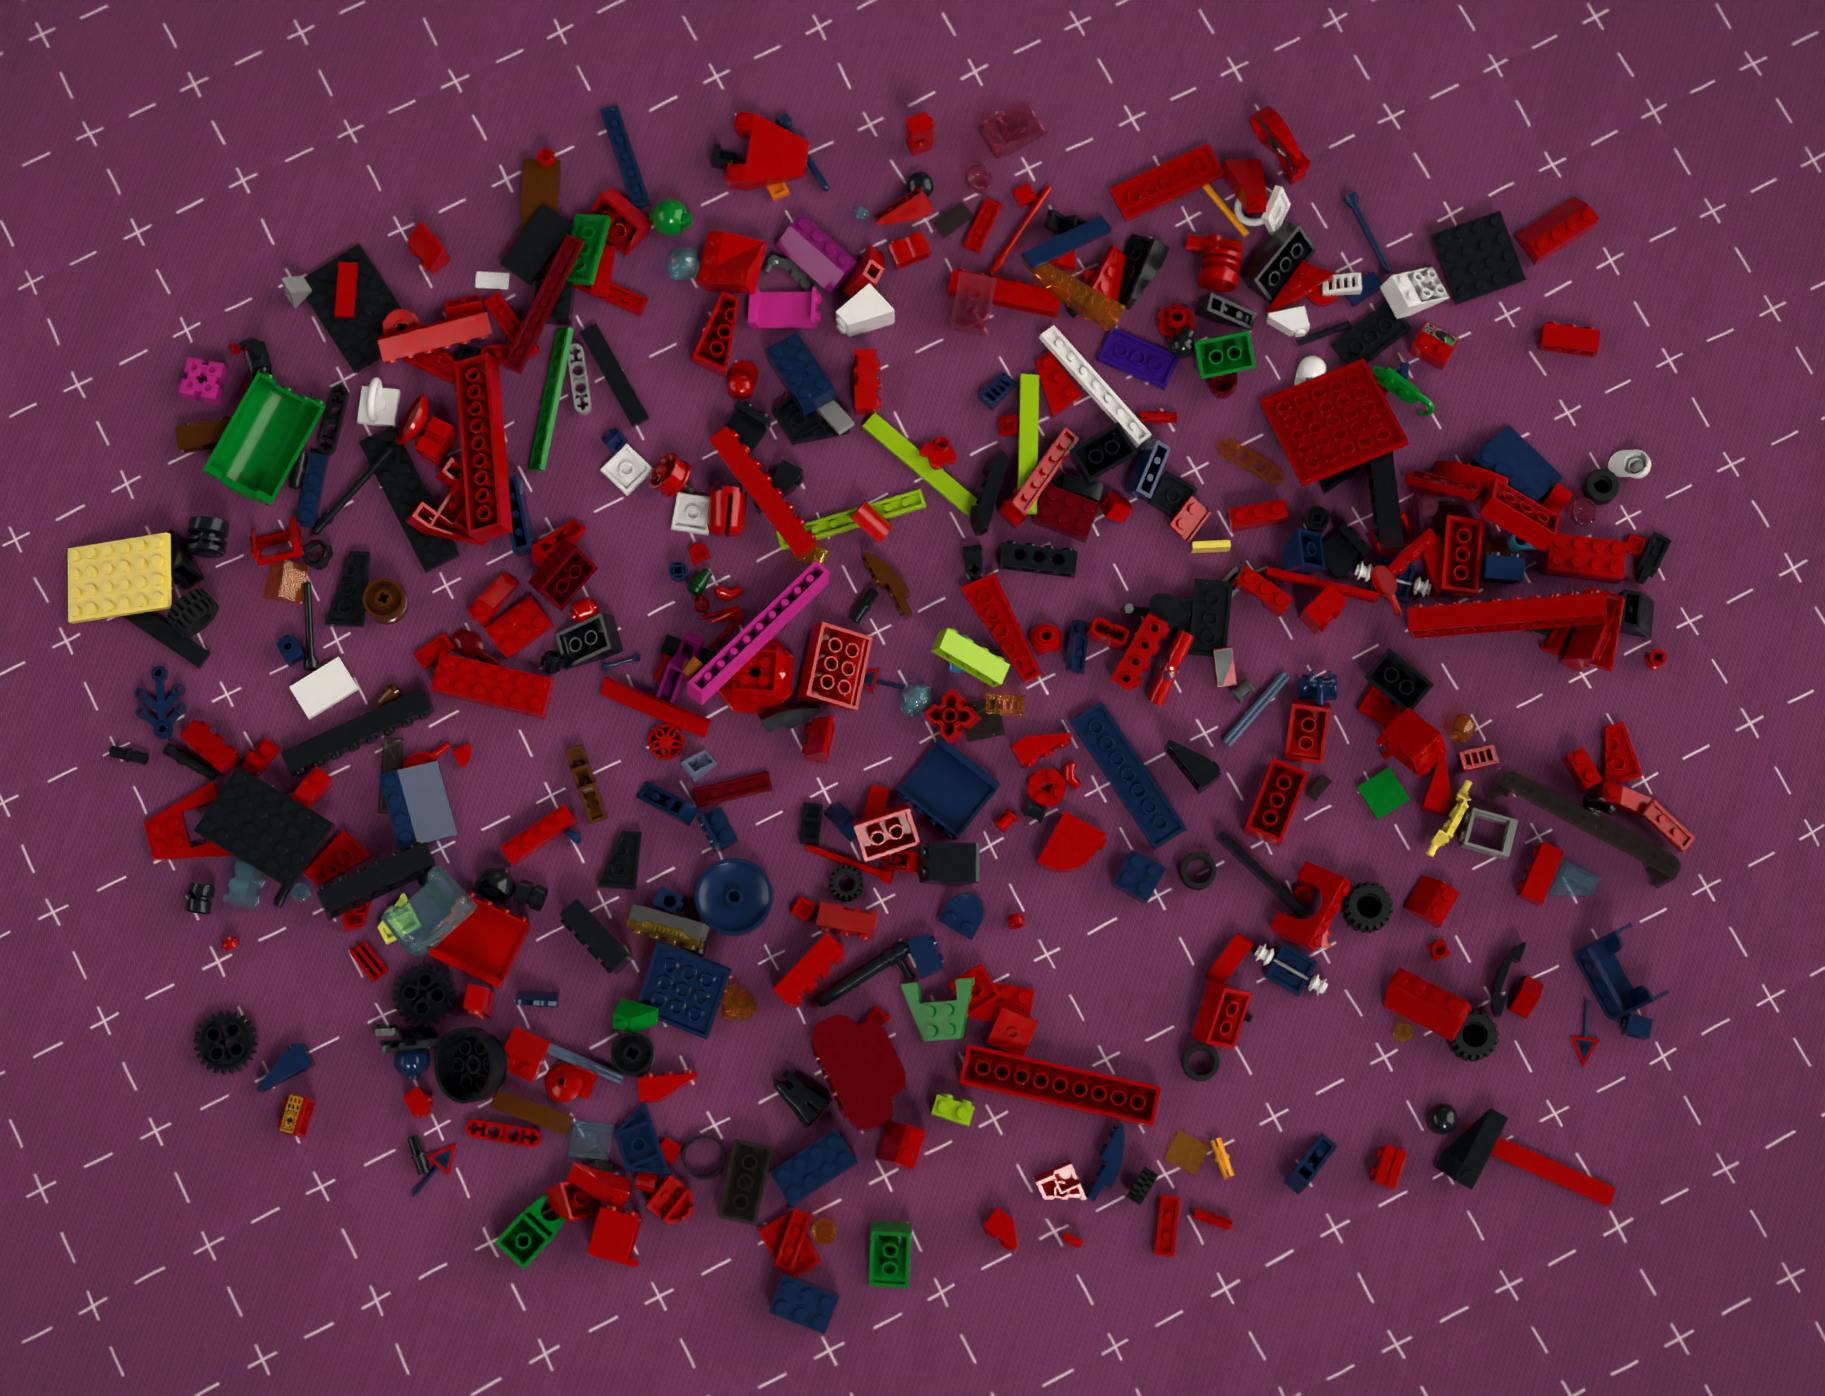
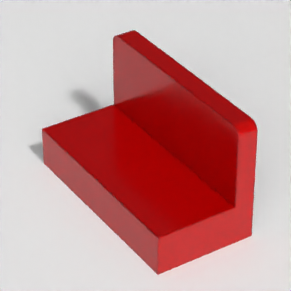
M481 293L444 301L447 318L484 309Z

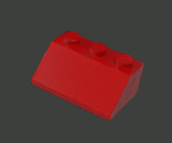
M614 188L602 192L590 212L592 215H609L612 220L606 239L625 256H628L642 242L653 225L648 217Z
M1209 980L1191 1036L1205 1044L1234 1049L1252 993L1225 983Z

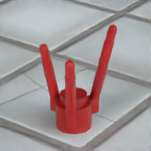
M738 605L700 617L701 620L721 615L711 620V623L713 624L727 618L729 623L733 622L726 631L710 644V647H714L735 627L742 624L740 620L744 619V615Z

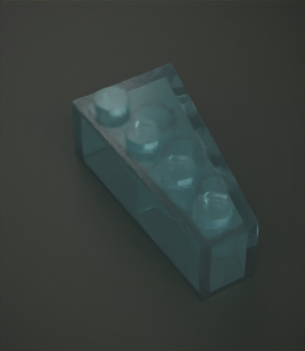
M238 859L234 866L236 875L232 879L230 878L228 883L229 894H224L222 901L233 907L253 911L254 907L258 906L260 899L258 893L260 888L262 889L264 886L265 877H263L264 874Z

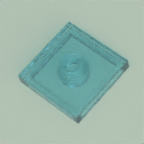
M575 1121L568 1156L608 1160L614 1125Z

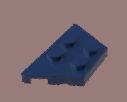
M643 1102L640 1108L633 1115H630L625 1124L620 1126L614 1133L622 1160L628 1172L669 1175L670 1171L647 1104Z

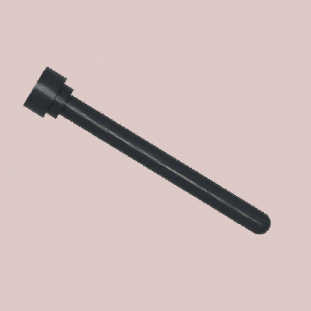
M306 581L304 583L307 657L303 662V667L305 671H316L319 669V661L315 657L312 589L311 583Z

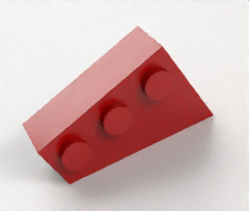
M194 719L179 736L226 776L241 760L237 756L239 751L231 744L227 747L223 743L225 739L217 732L213 735L209 731L211 727L203 720L199 723Z

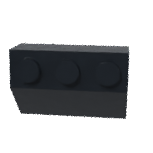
M1119 422L1070 449L1069 458L1076 469L1089 482L1138 455Z
M1390 648L1387 649L1364 677L1403 710L1409 707L1413 711L1434 685Z

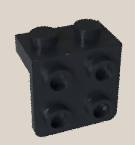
M738 399L734 405L735 412L725 426L730 430L734 428L740 436L737 440L741 445L743 443L747 445L751 451L750 455L770 428L771 423L769 416L765 412H758L753 409V405L749 402H742Z
M1344 523L1331 538L1323 543L1325 566L1336 579H1341L1368 556L1370 552L1368 550L1369 547L1365 541L1358 539L1355 530L1351 526H1347Z

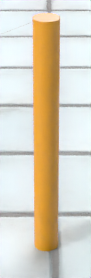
M1209 184L1202 187L1241 235L1246 237L1250 232L1237 219Z

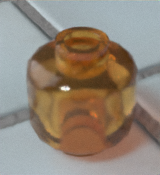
M1457 714L1448 726L1450 738L1457 743L1469 741L1476 730V724L1468 714Z

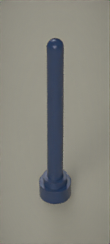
M784 114L776 120L777 125L796 134L788 114ZM808 153L807 166L822 190L828 191L829 185Z
M1352 192L1343 198L1345 205L1352 208L1384 272L1390 273L1391 267L1358 205L1359 197L1357 193Z

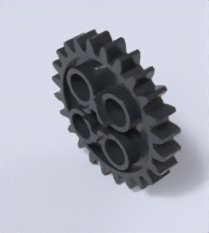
M419 963L418 969L411 966L412 972L409 973L404 970L406 976H398L401 983H394L398 990L392 991V993L397 995L392 1000L399 1003L395 1006V1009H402L399 1015L404 1016L406 1014L404 1019L406 1022L412 1018V1025L419 1021L420 1027H423L424 1022H426L427 1026L431 1027V1021L439 1024V1017L445 1020L444 1013L451 1014L448 1008L455 1007L451 1000L457 999L456 996L452 995L457 989L450 987L455 982L453 980L448 981L451 976L449 973L443 976L445 972L443 968L437 971V965H434L431 969L429 963L426 964L425 968ZM429 976L431 978L430 984L423 986L422 979ZM436 983L439 984L436 988L432 989ZM415 989V996L408 999L406 996L407 991ZM423 991L427 993L428 997L426 999L422 997ZM441 991L443 998L435 1001L434 994ZM417 1001L416 1004L413 1007H411V1004ZM427 1004V1011L420 1014L418 1011L419 1006Z
M227 1010L226 1015L219 1011L218 1017L215 1014H211V1021L205 1018L206 1025H199L202 1031L195 1032L196 1035L200 1036L199 1039L193 1040V1042L199 1044L194 1050L200 1051L196 1056L197 1058H203L200 1064L205 1065L208 1063L206 1069L211 1070L214 1067V1073H218L221 1069V1074L223 1075L226 1074L227 1070L230 1074H234V1068L241 1071L240 1065L248 1067L246 1060H254L250 1055L251 1053H257L253 1046L259 1045V1043L254 1042V1039L258 1038L259 1035L252 1034L256 1027H249L252 1021L244 1022L246 1016L242 1015L239 1018L238 1012H235L232 1016L229 1010ZM223 1025L225 1026V1035H224V1032L222 1031V1026H223ZM233 1026H237L238 1033L232 1036L230 1030ZM215 1030H218V1038L216 1040H212L211 1033ZM226 1039L230 1040V1042L227 1043V1047L223 1045V1043L226 1042ZM237 1045H241V1053L235 1055L234 1048ZM218 1049H221V1058L215 1059L214 1053Z

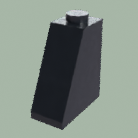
M170 529L167 533L171 534V574L190 589L205 578L193 555L185 551L187 544L184 538L175 530Z

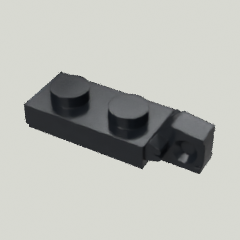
M1656 532L1652 534L1638 563L1637 571L1640 574L1636 580L1637 583L1643 585L1648 576L1652 578L1656 574L1671 543L1670 539Z

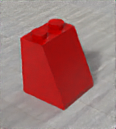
M889 1121L876 1159L914 1171L926 1136V1130L904 1123Z

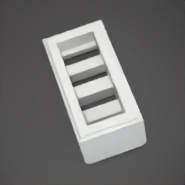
M1361 273L1332 275L1331 290H1329L1328 280L1322 283L1323 295H1357L1362 291ZM1336 281H1339V289L1336 287ZM1344 281H1347L1348 288H1344ZM1352 281H1355V287H1352Z

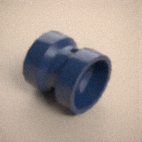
M675 561L670 565L669 575L673 581L680 583L687 579L688 569L685 563Z

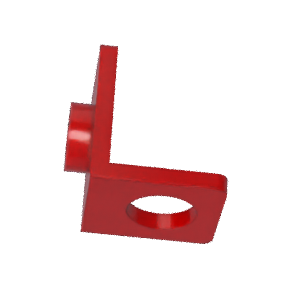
M575 1066L574 1069L580 1071L583 1076V1087L578 1096L589 1100L599 1075L593 1071Z

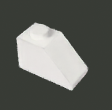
M1305 306L1268 313L1266 322L1289 337L1294 335L1295 337L1304 336L1310 328Z

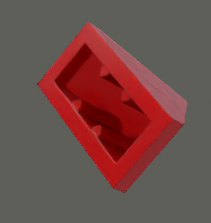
M1526 975L1508 1010L1527 1019L1540 999L1544 984Z

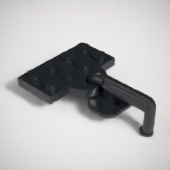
M1195 578L1193 597L1185 598L1178 602L1171 594L1157 593L1151 597L1149 608L1136 607L1131 603H1125L1120 611L1122 614L1145 617L1151 612L1169 622L1168 628L1170 631L1175 627L1178 631L1181 630L1194 636L1187 655L1213 657L1214 648L1227 647L1233 582Z

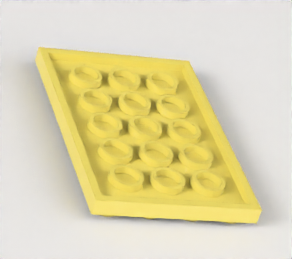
M165 532L68 548L69 623L74 624L171 609V534Z

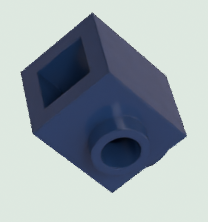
M293 634L281 637L279 642L276 643L289 667L306 658L297 638Z

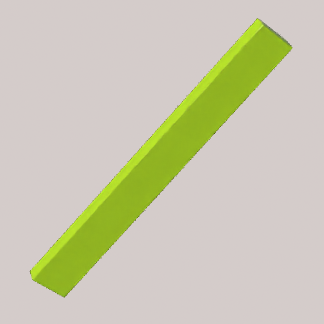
M1022 373L1020 374L1017 492L1038 464L1039 375ZM1037 500L1027 514L1036 515Z
M874 413L862 426L863 429L970 519L971 506L977 505V498L944 470L932 469L929 464V458L920 456L918 448L879 415Z
M921 489L869 504L885 519L926 508ZM857 508L807 522L803 527L807 532L809 530L812 531L817 538L815 541L860 528L850 518ZM777 531L776 534L781 550L790 549Z

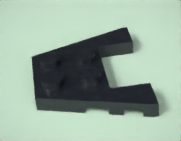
M788 396L773 412L774 418L792 445L850 433L848 429L841 435H838L829 424L823 425L815 411L803 416L791 396Z
M373 1024L372 1032L374 1036H396L397 1040H380L382 1053L419 1048L432 1049L434 1046H440V1037L434 1027L409 1026L408 1029H399L397 1025H389V1028H380V1024Z

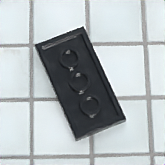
M543 204L499 264L531 286L562 244L566 235L573 229V224Z
M1386 301L1330 346L1346 365L1363 358L1368 364L1410 332L1412 327L1403 317L1397 319L1389 303Z

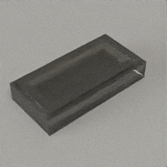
M960 202L935 220L933 226L943 238H946L972 219L973 214L963 202Z

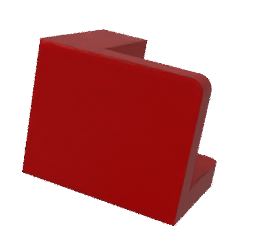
M1109 492L1100 504V509L1105 517L1123 523L1133 510L1127 498Z

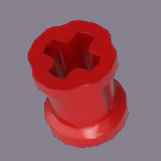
M1654 649L1646 656L1645 663L1650 669H1658L1666 662L1667 655L1662 649ZM1658 657L1659 660L1655 662L1653 658Z
M1008 808L1005 809V813L998 819L993 820L994 824L1003 833L1006 832L1010 825L1019 821Z

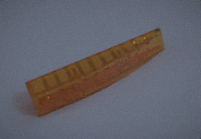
M1022 259L1021 262L1048 291L1077 313L1083 315L1086 320L1097 323L1104 330L1112 331L1116 327L1126 308L1124 305L1049 263L1032 270Z

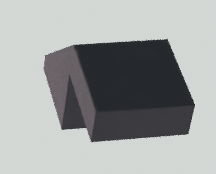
M1052 209L1047 211L1044 228L1056 235H1061L1088 221L1078 215L1064 216Z

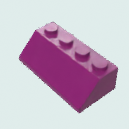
M803 214L789 225L775 246L829 295L852 275L857 264L854 258Z

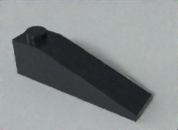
M1131 233L1124 250L1126 259L1117 307L1127 310L1132 307L1162 267L1170 247L1156 239Z
M1489 1108L1472 1126L1443 1150L1434 1167L1472 1190L1508 1117Z

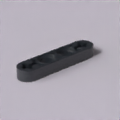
M335 385L331 390L318 440V450L321 454L328 456L333 455L336 451L349 399V392L344 385ZM340 390H342L344 395L340 396V403H338V396L336 393H339ZM334 407L341 409L340 414L337 416L331 415V410ZM329 425L336 426V431L332 434L326 432V428ZM325 436L329 438V445L331 447L327 448L326 451L322 447L327 445L328 440L327 438H324Z

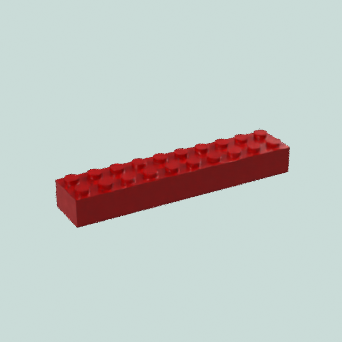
M488 352L454 362L468 535L478 542L513 533L499 361Z
M1599 590L1589 591L1588 594L1570 592L1569 595L1561 596V594L1554 593L1549 594V597L1532 595L1528 599L1510 597L1509 600L1504 601L1500 598L1490 599V602L1472 600L1470 603L1463 604L1460 601L1451 602V605L1434 603L1429 607L1413 605L1412 608H1407L1408 631L1413 639L1608 624L1607 601L1604 592L1600 593Z
M970 1044L967 1045L959 1085L1151 1128L1154 1126L1161 1091L1159 1086Z

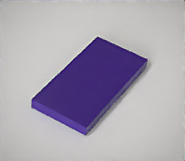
M1113 326L1097 357L1098 362L1162 390L1166 389L1179 361L1170 351Z

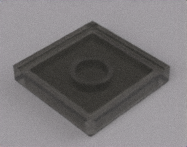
M998 697L964 704V706L972 707L981 717V720L971 729L965 728L967 742L1005 735Z

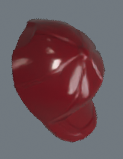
M1238 372L1210 377L1208 387L1213 396L1219 399L1229 398L1236 390Z

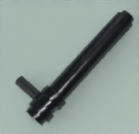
M903 940L894 942L892 947H886L882 950V953L817 993L815 997L816 1002L820 1008L822 1006L826 1007L887 967H893L896 964L907 980L911 979L914 976L904 961L907 955L911 953Z

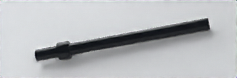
M390 446L387 447L335 506L321 517L322 520L313 529L317 535L335 520L334 517L391 456L394 450Z

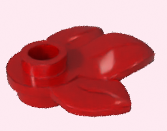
M939 436L933 442L925 443L919 452L920 456L929 458V464L934 470L941 469L946 462L954 465L957 459L956 452L951 449L950 441L945 436Z

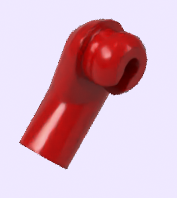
M717 585L714 589L715 595L726 601H731L744 593L740 585L731 590L722 585Z
M1069 761L1063 766V778L1076 791L1082 783L1074 777L1075 769L1077 768L1075 762Z

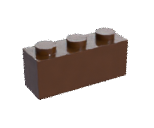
M224 416L214 421L202 420L198 424L184 423L180 427H175L179 451L182 454L215 449L232 418Z

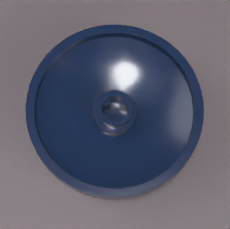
M728 858L714 863L701 875L695 890V904L699 916L710 929L725 936H742L753 932L765 922L772 908L773 890L767 875L756 864L745 859Z

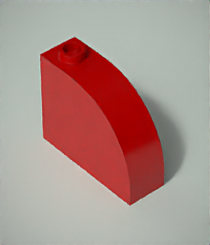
M1065 811L1036 864L1052 872L1065 873L1075 871L1086 865L1098 849L1102 850L1107 841L1104 839L1106 833Z

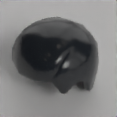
M915 172L910 175L905 185L907 193L921 186L927 197H930L934 190L932 178L924 172Z
M1444 1103L1429 1109L1426 1116L1428 1128L1433 1133L1444 1135L1454 1130L1459 1120L1457 1111L1451 1105Z

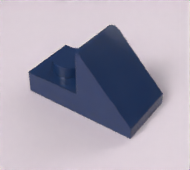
M837 802L824 815L851 843L857 838L851 822L856 819L846 807Z

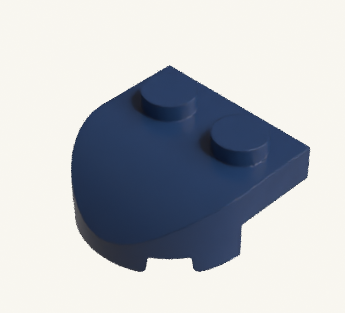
M970 892L957 894L948 902L938 921L972 940L985 918L986 911L983 901L980 897Z

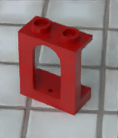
M296 517L289 519V530L258 537L255 528H252V536L249 537L252 546L250 552L253 560L256 559L259 566L304 555L302 531ZM291 540L292 550L272 555L261 554V551L267 546Z

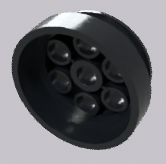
M464 1027L451 1030L441 1039L440 1046H437L435 1052L434 1071L438 1085L449 1099L457 1103L467 1104L486 1100L503 1085L507 1076L508 1058L503 1044L496 1036L478 1027Z

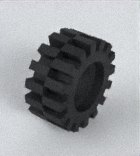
M839 866L838 869H834L829 877V888L836 899L844 902L852 901L861 895L864 888V880L860 871L855 869L854 866ZM844 876H849L854 881L853 888L848 891L842 890L839 887V880Z
M1144 1166L1126 1197L1141 1205L1156 1181L1158 1174Z

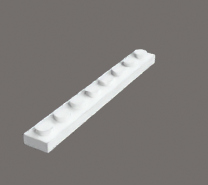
M1055 325L1040 334L1039 339L1115 424L1119 422L1129 440L1136 447H1139L1152 436L1149 430Z

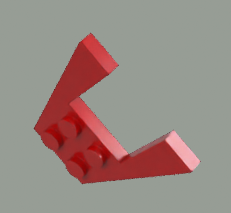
M1588 586L1582 594H1588L1592 590H1599L1600 593L1604 592L1608 624H1606L1608 625L1606 629L1608 635L1599 648L1601 651L1597 660H1594L1593 666L1612 672L1625 599L1623 596ZM1573 626L1554 629L1549 635V640L1545 645L1542 644L1540 649L1544 652L1560 656Z
M214 782L144 822L153 860L233 856L212 842L192 847L184 819V812L213 803L218 795Z

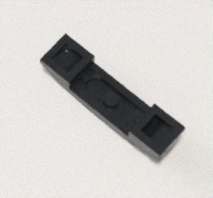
M1525 942L1518 944L1508 953L1495 975L1491 1005L1493 1016L1496 1018L1502 1015L1507 997L1500 995L1511 962L1518 963L1521 961L1526 946Z

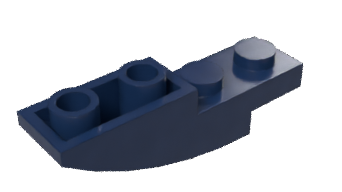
M1122 1124L1112 1128L1109 1137H1111L1108 1145L1104 1143L1099 1151V1154L1102 1155L1100 1160L1105 1162L1106 1165L1101 1164L1096 1173L1099 1176L1096 1183L1091 1182L1086 1191L1089 1194L1087 1198L1095 1202L1104 1185L1110 1189L1112 1188L1119 1173L1125 1143L1124 1126Z

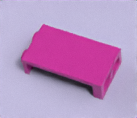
M756 287L755 295L749 294L748 324L751 329L817 328L818 322L821 321V312L818 310L819 304L822 303V294L819 293L816 287H812V292H760L758 287Z

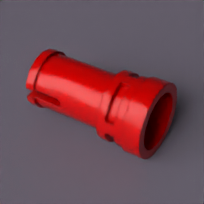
M662 654L659 661L660 665L652 677L654 680L661 683L668 662L673 657Z

